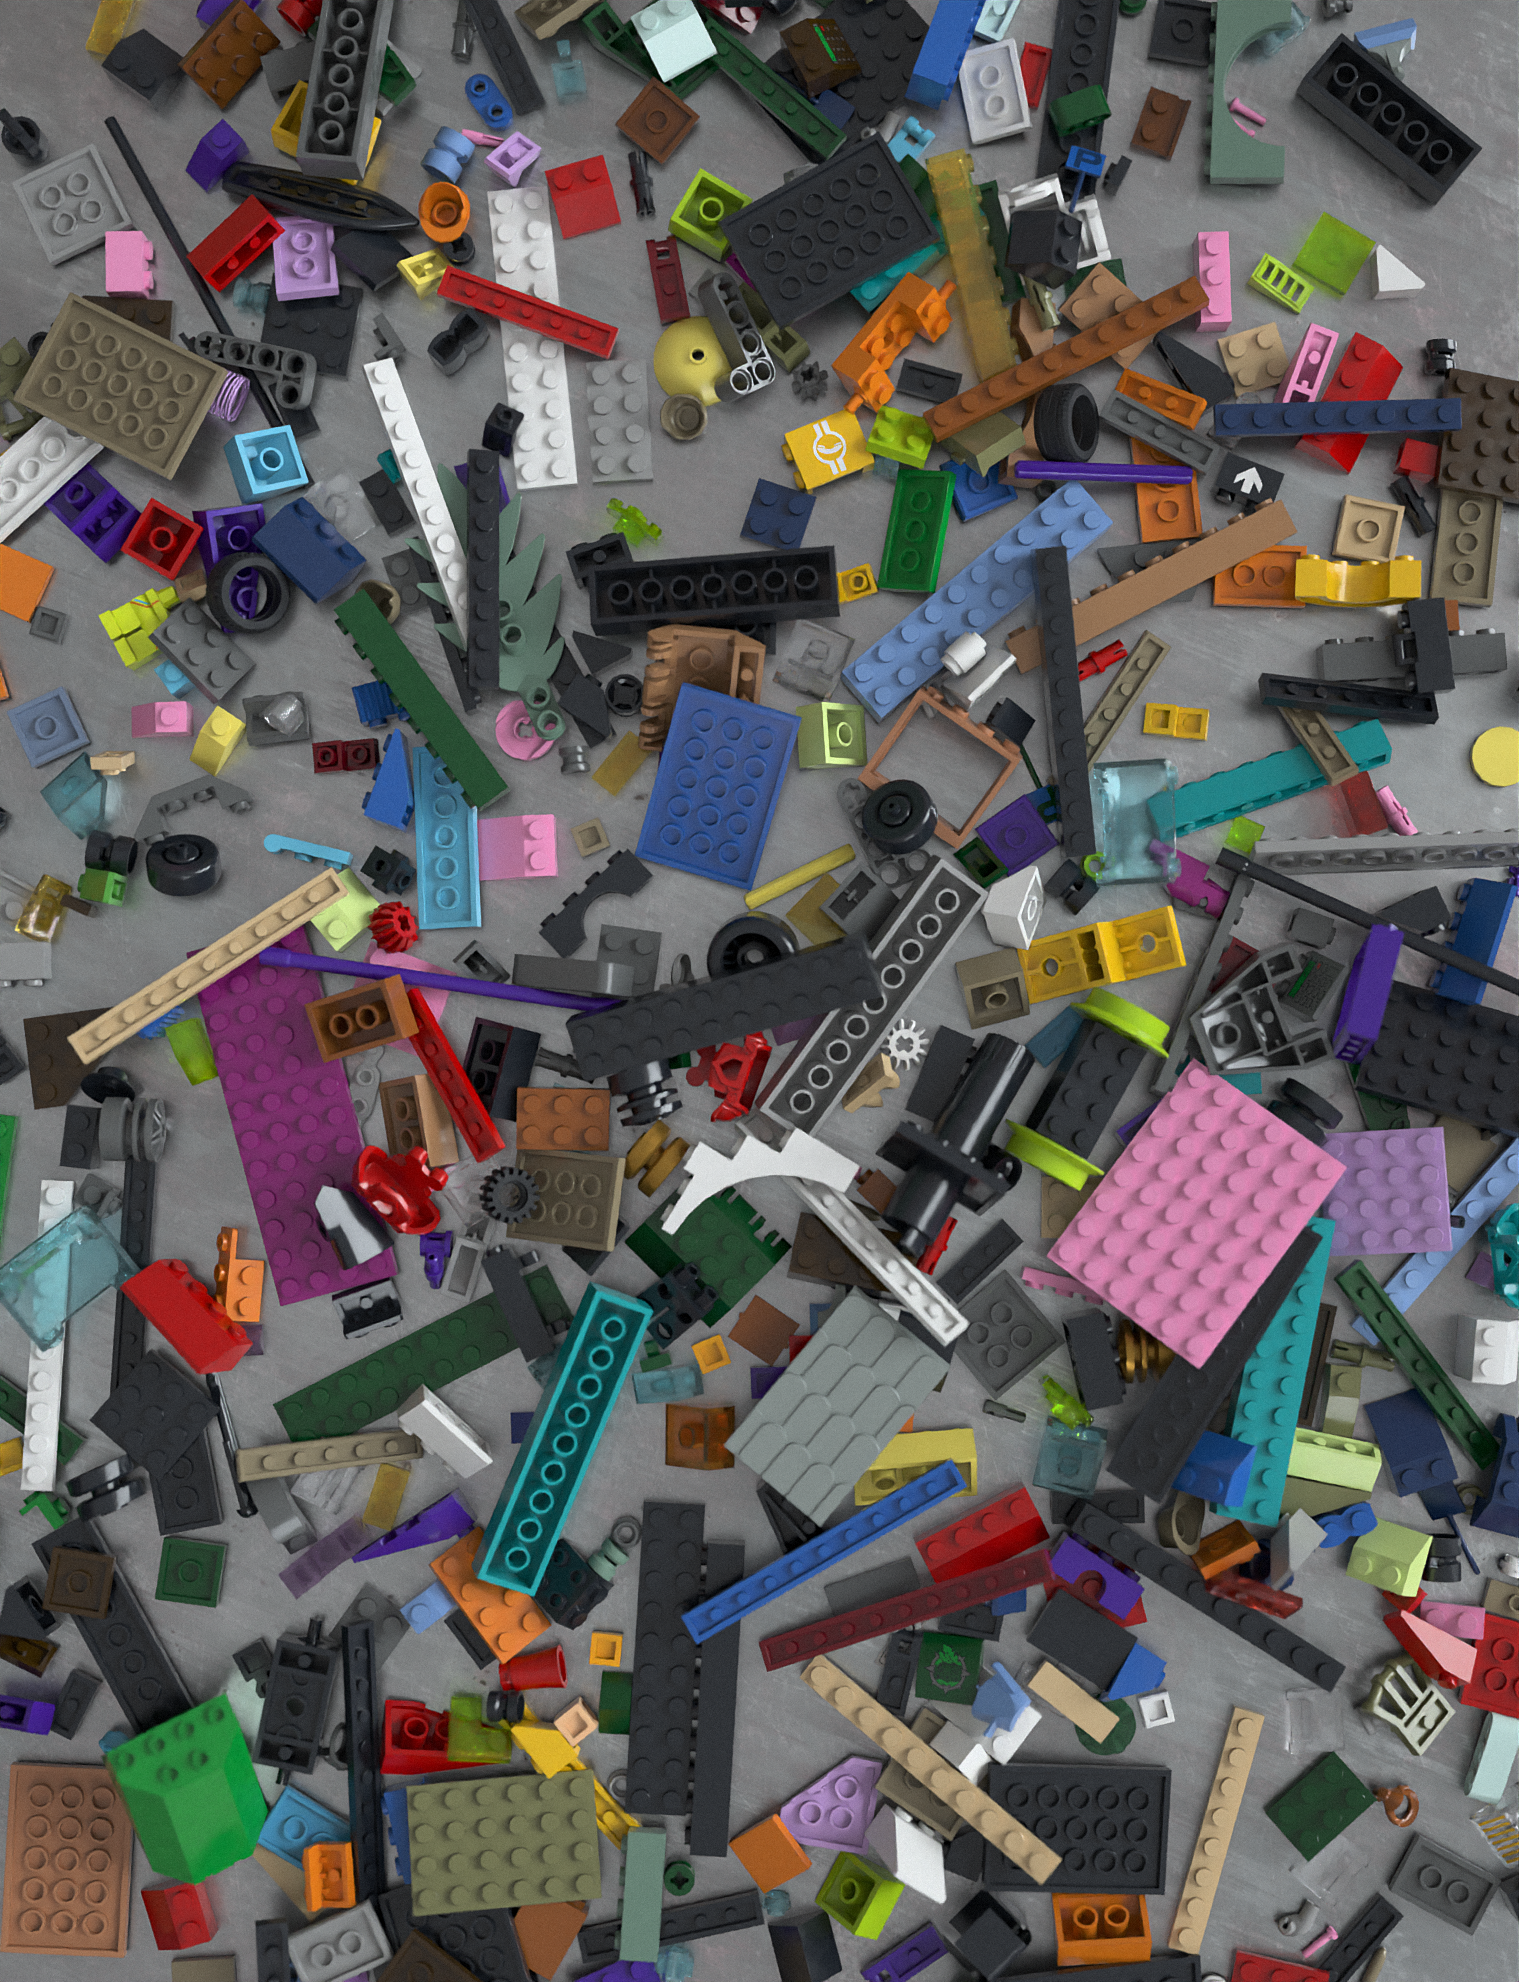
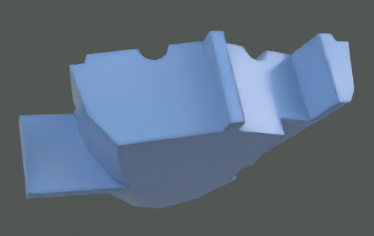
M994 1662L991 1665L996 1674L991 1679L989 1678L982 1686H976L979 1690L972 1706L974 1718L989 1724L983 1733L984 1736L989 1738L993 1736L997 1728L1011 1733L1024 1709L1031 1703L1029 1697L1021 1690L1020 1686L1000 1662Z

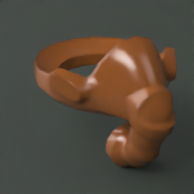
M1399 1784L1389 1789L1377 1787L1372 1790V1795L1377 1799V1802L1383 1801L1386 1816L1393 1825L1407 1827L1414 1822L1419 1810V1801L1416 1793L1408 1785ZM1405 1795L1409 1802L1408 1811L1404 1817L1398 1819L1395 1816L1394 1810L1402 1804Z

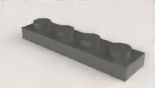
M1115 389L1098 419L1181 464L1191 467L1194 471L1204 476L1208 473L1221 449V446Z

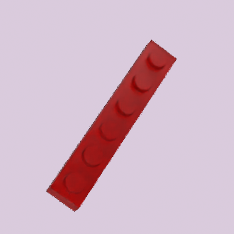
M449 265L446 267L437 291V296L608 360L619 333V328Z
M419 988L410 989L406 994L419 1033L408 1038L476 1162H485L504 1149L506 1145Z

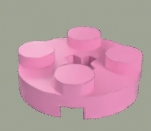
M516 700L507 704L498 714L495 728L497 742L502 750L509 756L522 761H531L546 754L552 747L554 740L548 741L540 738L534 726L531 729L533 734L530 737L526 735L520 737L518 735L521 731L518 727L519 724L527 725L532 723L523 700ZM534 701V704H541L538 701ZM550 723L545 727V729L552 730L556 726L555 724Z

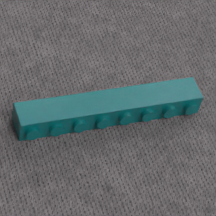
M1378 719L1369 722H1358L1352 728L1341 732L1334 731L1359 768L1358 774L1390 763L1392 747ZM1300 743L1295 748L1285 752H1273L1265 759L1256 762H1245L1237 769L1228 772H1216L1203 781L1188 782L1180 789L1169 793L1166 791L1157 793L1152 799L1148 800V815L1159 840L1165 843L1329 784L1302 743Z

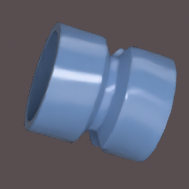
M442 126L433 140L435 148L428 149L420 165L436 179L455 185L463 171L460 164L468 162L475 149V145L459 132Z

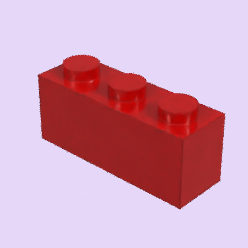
M251 194L186 257L201 276L220 293L270 246L285 229L269 210Z

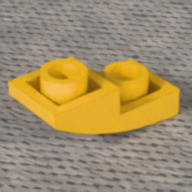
M870 563L841 573L838 572L840 605L880 593Z

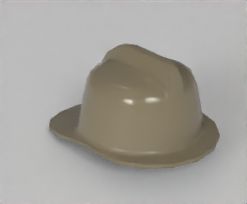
M1178 1490L1174 1505L1163 1510L1158 1519L1160 1546L1179 1549L1187 1556L1196 1554L1199 1549L1200 1534L1205 1517V1500L1203 1498Z

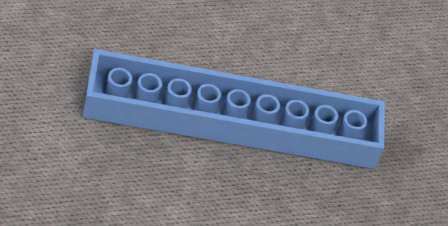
M1069 480L845 668L841 673L840 679L880 724L918 692L922 686H925L946 668L940 660L945 655L944 651L965 631L969 634L976 632L980 637H983L1034 594L1030 550L1066 546L1069 564L1105 534L1113 524V521L1077 480Z

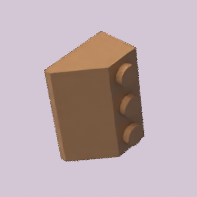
M429 1074L379 1083L390 1156L398 1153L406 1156L412 1147L419 1146L428 1154L424 1164L426 1167L459 1162L458 1147L452 1123L453 1118Z

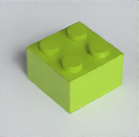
M700 168L671 216L668 231L720 262L730 244L721 231L718 222L751 204L753 199Z

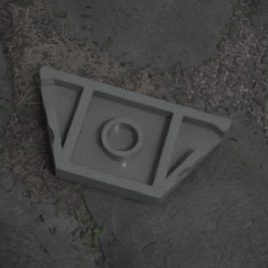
M1201 538L1098 548L1097 555L1100 560H1103L1111 572V577L1117 584L1119 583L1118 576L1132 569L1137 574L1146 569L1145 562L1159 555L1164 560L1174 555L1172 551L1174 547L1186 541L1193 545L1201 541ZM1198 584L1160 604L1192 601Z

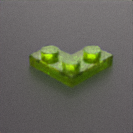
M451 1697L449 1701L448 1761L510 1764L512 1759L511 1729L481 1728L482 1698Z

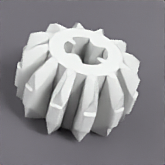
M899 1019L897 1022L899 1030L896 1031L893 1027L890 1031L892 1035H887L884 1039L888 1041V1045H880L878 1050L889 1049L890 1053L887 1056L890 1059L892 1057L895 1058L892 1068L897 1069L900 1060H903L904 1070L907 1071L910 1070L909 1059H912L916 1066L921 1065L920 1059L916 1056L917 1053L922 1056H928L929 1052L920 1049V1045H927L930 1043V1040H919L918 1036L922 1035L925 1029L922 1027L914 1033L912 1031L916 1024L914 1020H911L908 1028L904 1029V1021ZM899 1037L903 1040L907 1038L911 1040L912 1044L908 1046L912 1048L908 1053L905 1050L899 1052L896 1049V1045H899L896 1040Z

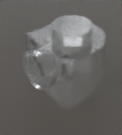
M278 694L263 711L266 723L289 737L305 721L300 708L302 704L292 694Z

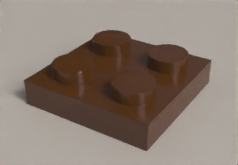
M653 76L616 122L615 126L662 166L698 122L700 116Z

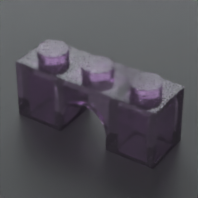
M356 1512L285 1567L278 1576L297 1600L337 1566L347 1561L370 1543L375 1535Z

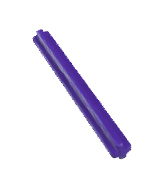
M1018 460L1014 465V476L1021 479L1189 484L1193 477L1192 468L1189 466Z

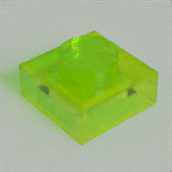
M1243 816L1236 817L1233 820L1224 844L1250 855L1254 842L1260 840L1265 826Z

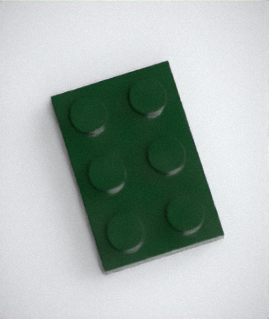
M1333 1751L1270 1808L1266 1815L1307 1862H1310L1376 1802L1377 1799Z

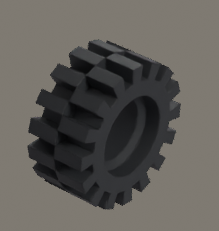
M503 1166L500 1167V1170H492V1175H486L484 1178L487 1181L486 1184L480 1185V1190H483V1195H479V1200L484 1202L481 1205L482 1209L488 1212L487 1215L507 1224H513V1222L521 1223L523 1222L522 1218L528 1219L532 1215L529 1212L530 1210H536L538 1206L534 1205V1202L540 1199V1195H537L535 1192L539 1190V1187L533 1183L535 1181L534 1177L528 1175V1172L514 1167ZM513 1183L519 1189V1199L513 1206L505 1207L500 1202L499 1193L504 1185Z

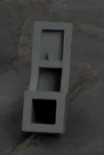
M284 1476L246 1481L252 1499L278 1545L282 1543L290 1555L318 1541L316 1531L296 1505Z

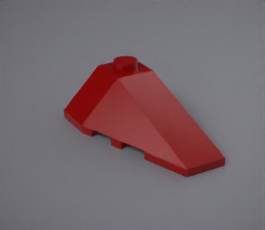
M385 1700L380 1742V1774L417 1775L508 1763V1732L474 1720L466 1722L452 1717L453 1713L447 1711L439 1713L425 1708L426 1704L417 1701Z

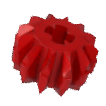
M400 901L386 902L379 905L369 915L371 924L367 927L372 931L373 936L371 939H375L377 941V948L384 949L386 954L401 953L408 950L418 940L416 931L419 927L414 923L416 916H411L409 906L403 907Z

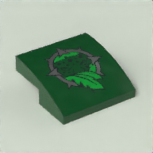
M925 1630L919 1654L915 1697L973 1706L979 1690L976 1686L979 1685L980 1672L983 1669L985 1639Z

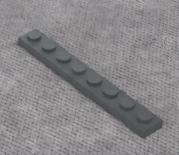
M1237 873L1234 875L1229 888V898L1217 918L1165 1050L1169 1057L1168 1059L1162 1058L1149 1093L1159 1098L1165 1095L1167 1091L1172 1092L1176 1085L1178 1075L1174 1074L1178 1063L1183 1064L1187 1057L1189 1047L1185 1045L1189 1035L1194 1036L1188 1017L1211 995V991L1207 989L1211 979L1215 981L1220 973L1222 963L1218 961L1221 953H1226L1231 945L1233 936L1229 935L1232 925H1237L1242 917L1244 908L1240 907L1243 897L1248 898L1253 889L1255 881L1246 875Z

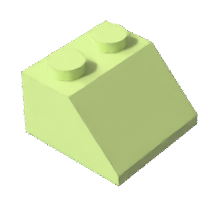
M820 702L796 707V716L802 717L797 733L799 768L829 769L867 766L863 705Z
M349 867L337 874L348 890L349 895L311 919V922L326 940L340 953H343L370 930L367 927L371 924L369 915L380 905Z
M1375 1517L1378 1525L1369 1533L1361 1535L1354 1544L1345 1575L1401 1596L1416 1597L1433 1537Z

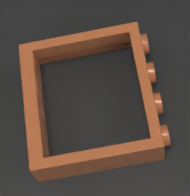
M922 686L857 780L873 791L881 785L890 782L888 778L876 771V769L923 701L934 707L1009 760L961 829L938 814V822L934 834L958 849L1023 756L1018 753L1020 748L1007 739L1003 742L993 735L995 731L989 725L981 721L979 724L968 718L970 713L958 704L951 706L944 701L943 698L945 696L939 690L932 686H929L928 689Z

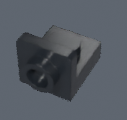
M497 403L485 422L481 446L492 451H499V454L509 458L513 451L517 430L524 420V414L502 403Z

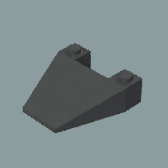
M1281 942L1254 953L1188 1017L1210 1075L1305 1070L1336 1058L1325 1029L1314 1027L1291 1036L1272 984L1303 972L1292 943Z

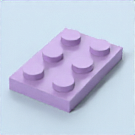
M299 216L275 218L285 229L273 242L278 301L339 295L336 255L331 251V247L335 242L334 225Z

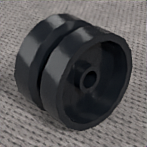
M1287 1077L1279 1088V1093L1288 1104L1280 1100H1271L1265 1109L1321 1148L1326 1142L1327 1137L1324 1131L1316 1124L1326 1129H1335L1343 1119V1115L1319 1094L1297 1080Z
M128 1454L65 1482L70 1497L77 1498L91 1492L92 1497L80 1502L76 1507L81 1522L100 1515L103 1517L127 1506L128 1502L146 1493L140 1479L132 1478L119 1483L118 1479L130 1474L135 1468Z

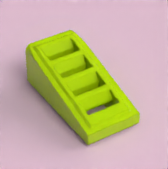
M1267 253L1264 254L1247 282L1251 287L1296 314L1300 313L1315 288ZM1268 269L1271 271V274L1267 280H1264L1262 275ZM1278 275L1282 279L1279 282L1278 286L1275 288L1271 284L1274 281L1275 277ZM1288 281L1292 286L1285 295L1281 291ZM1300 288L1303 291L1297 301L1294 302L1291 300V297L1296 289Z

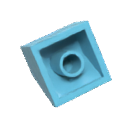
M290 425L235 435L223 446L242 505L270 499L309 483Z

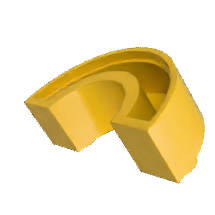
M1312 554L1302 555L1301 559H1296L1295 598L1301 602L1331 607H1381L1405 604L1407 601L1418 600L1421 597V560H1414L1413 556H1396L1395 560H1389L1382 564H1379L1377 561H1363L1360 563V566L1348 565L1347 561L1328 562V560L1320 559L1319 555Z

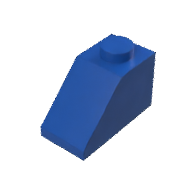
M1135 1643L1107 1690L1102 1691L1099 1700L1104 1703L1150 1691L1154 1688L1157 1689L1165 1678L1166 1673L1163 1669L1167 1662Z

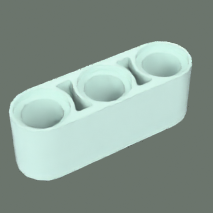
M1494 1712L1488 1713L1464 1784V1795L1466 1797L1497 1805L1500 1802L1519 1746V1720Z

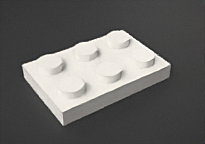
M1014 38L967 51L959 71V78L972 143L978 145L1033 129Z

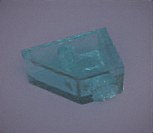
M699 1363L677 1365L645 1373L637 1372L631 1374L636 1404L680 1401L704 1394Z

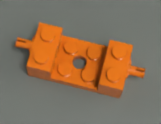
M908 272L831 366L851 396L847 403L843 405L848 413L853 415L861 404L877 413L882 405L889 401L892 393L896 390L886 375L885 370L891 367L894 359L904 347L909 345L913 336L918 333L934 343L948 329L953 319L946 308V300L957 289L953 282L946 280L937 292L934 286Z

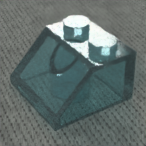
M1048 1415L1040 1443L1032 1486L1092 1500L1107 1447L1108 1430Z

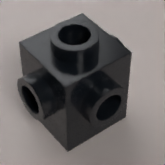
M375 845L360 872L374 879L372 886L383 893L388 894L392 890L401 896L405 888L410 885L416 869L406 864L409 858L397 850L393 849L390 854Z

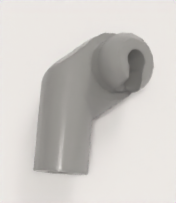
M887 111L881 126L870 130L869 127H866L861 131V141L880 132L886 144H888L901 117Z
M1307 1900L1299 1914L1285 1916L1278 1922L1279 1931L1286 1937L1306 1934L1321 1908Z

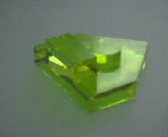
M611 498L606 506L607 513L618 520L612 528L613 532L617 534L624 532L626 540L637 548L645 538L658 546L663 539L662 529L653 522L650 526L646 524L648 519L643 516V513L638 508L632 505L626 509L622 508V501Z
M1044 1374L1038 1380L1048 1391L1045 1397L1053 1404L1050 1411L1072 1431L1080 1422L1088 1428L1095 1421L1094 1417L1048 1374Z

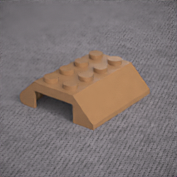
M672 624L648 631L647 647L649 648L646 649V657L651 660H664L645 666L644 669L646 676H644L641 714L649 717L652 716L653 718L646 719L640 723L639 748L662 751L663 741L667 739L683 682L755 704L760 703L765 645L736 630Z

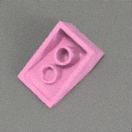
M554 814L477 820L479 881L558 878L556 817Z

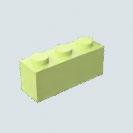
M1296 1427L1287 1475L1294 1478L1302 1477L1324 1484H1335L1351 1489L1372 1492L1382 1464L1379 1445Z

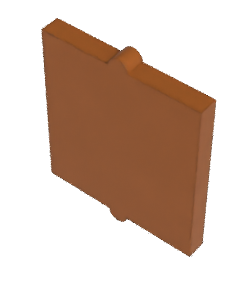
M755 1295L744 1313H739L740 1319L728 1337L768 1365L773 1366L783 1349L789 1348V1335H794L800 1324L758 1295Z

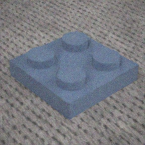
M62 686L7 711L9 719L33 768L90 743L66 689Z

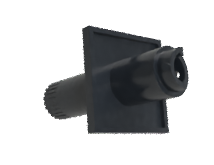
M988 1033L929 1133H923L924 1129L913 1121L908 1120L906 1123L901 1120L875 1153L906 1172L881 1214L882 1219L890 1227L902 1234L895 1246L900 1253L911 1258H919L926 1251L924 1249L925 1245H933L956 1203L981 1216L1002 1199L1011 1185L1005 1182V1177L992 1169L988 1171L983 1169V1163L980 1161L993 1140L992 1136L1035 1063L1033 1054L1018 1042L1013 1041V1039L1001 1034Z

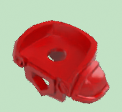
M762 1031L743 1036V1047L723 1042L718 1052H716V1045L696 1050L701 1059L698 1067H692L687 1071V1083L692 1087H699L705 1081H708V1087L714 1089V1097L724 1100L711 1114L710 1122H731L736 1118H741L742 1115L749 1116L773 1047L768 1046V1041L764 1038Z
M368 1145L361 1151L352 1168L351 1186L359 1195L366 1198V1201L398 1234L425 1235L432 1232L441 1219L438 1208L429 1199V1196L432 1194L430 1188L434 1191H441L449 1180L448 1174L440 1168H434L430 1171L424 1165L428 1154L419 1146L412 1147L406 1156L398 1153L387 1157V1154L379 1147Z

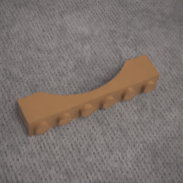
M1020 298L1012 306L1010 337L1016 345L1023 362L1056 346L1053 343V335L1057 327L1043 332L1035 308L1030 306L1028 301L1030 299ZM1052 303L1054 309L1056 310V303ZM1043 390L1028 397L1025 416L1021 423L1026 444L999 461L998 484L1034 488L1044 480L1021 479L1014 476V465L1018 460L1044 461L1036 444L1033 426L1035 405Z

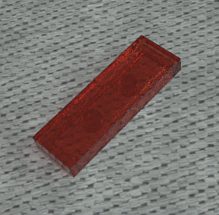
M1222 1570L1206 1581V1592L1282 1619H1287L1303 1608V1598L1279 1589L1274 1591L1270 1586Z

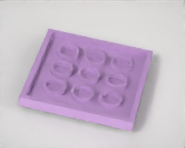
M1443 1127L1325 1133L1327 1140L1321 1149L1348 1167L1322 1202L1324 1219L1336 1221L1329 1256L1453 1250Z

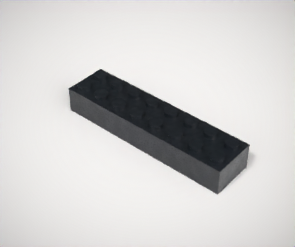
M835 545L588 566L590 623L595 636L644 633L672 624L718 627L841 617Z

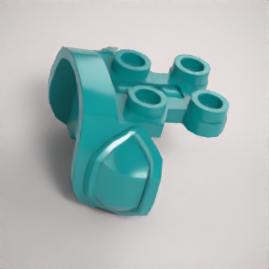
M1511 1203L1506 1208L1496 1212L1494 1218L1490 1219V1223L1485 1225V1230L1488 1232L1489 1243H1491L1490 1248L1495 1277L1493 1295L1499 1296V1299L1504 1301L1509 1307L1519 1310V1203ZM1504 1252L1513 1259L1508 1267L1503 1260Z

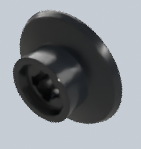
M101 1067L96 1073H91L84 1077L80 1084L82 1091L89 1098L103 1104L106 1097L129 1098L131 1102L135 1099L134 1089L127 1081L126 1073L115 1067Z

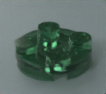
M1102 1691L1093 1693L1094 1695L1092 1696L1117 1715L1120 1720L1101 1744L1073 1722L1078 1740L1087 1750L1094 1754L1104 1756L1120 1754L1130 1744L1136 1731V1719L1133 1710L1123 1698L1103 1703L1099 1700Z

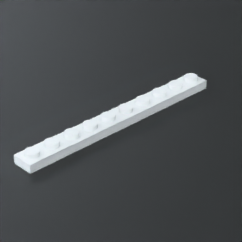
M392 357L365 364L362 367V372L464 650L467 652V560Z
M758 1107L754 1108L749 1113V1116L745 1115L735 1123L734 1129L743 1139L750 1135L778 1153L782 1152L783 1148L778 1145L785 1135L784 1132ZM779 1175L944 1347L967 1328L969 1323L841 1191L811 1179Z
M42 1180L21 1490H55L75 1182Z

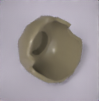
M675 394L665 400L660 409V423L662 428L672 437L679 440H692L702 434L708 423L707 409L703 402L692 394Z
M370 579L362 582L355 590V594L364 588L391 625L401 611L398 591L392 585L383 581Z

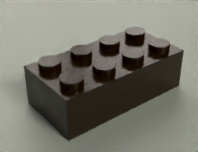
M805 1212L800 1213L787 1278L834 1288L836 1285H845L848 1291H851L856 1286L867 1295L900 1301L818 1215ZM877 1228L894 1247L897 1245L902 1234ZM902 1254L916 1268L917 1258H911Z

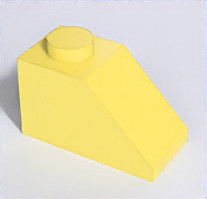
M217 705L200 730L189 760L216 777L246 733V724Z

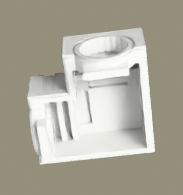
M1057 173L998 191V198L1008 234L1011 214L1015 211L1059 210L1083 222L1077 269L1111 259L1095 194L1077 200L1074 212L1069 213L1068 209L1071 201L1064 202ZM1020 274V278H1021V281H1022V285L1024 286V285H1026V284H1025V282H1024L1023 277H1022L1021 274Z

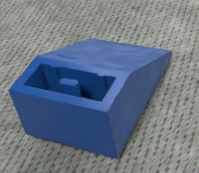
M395 728L393 735L388 734L383 746V751L386 752L383 763L378 762L375 767L372 780L376 782L372 793L369 791L366 793L362 809L365 810L363 815L369 820L406 833L415 810L414 785L408 740L399 729Z

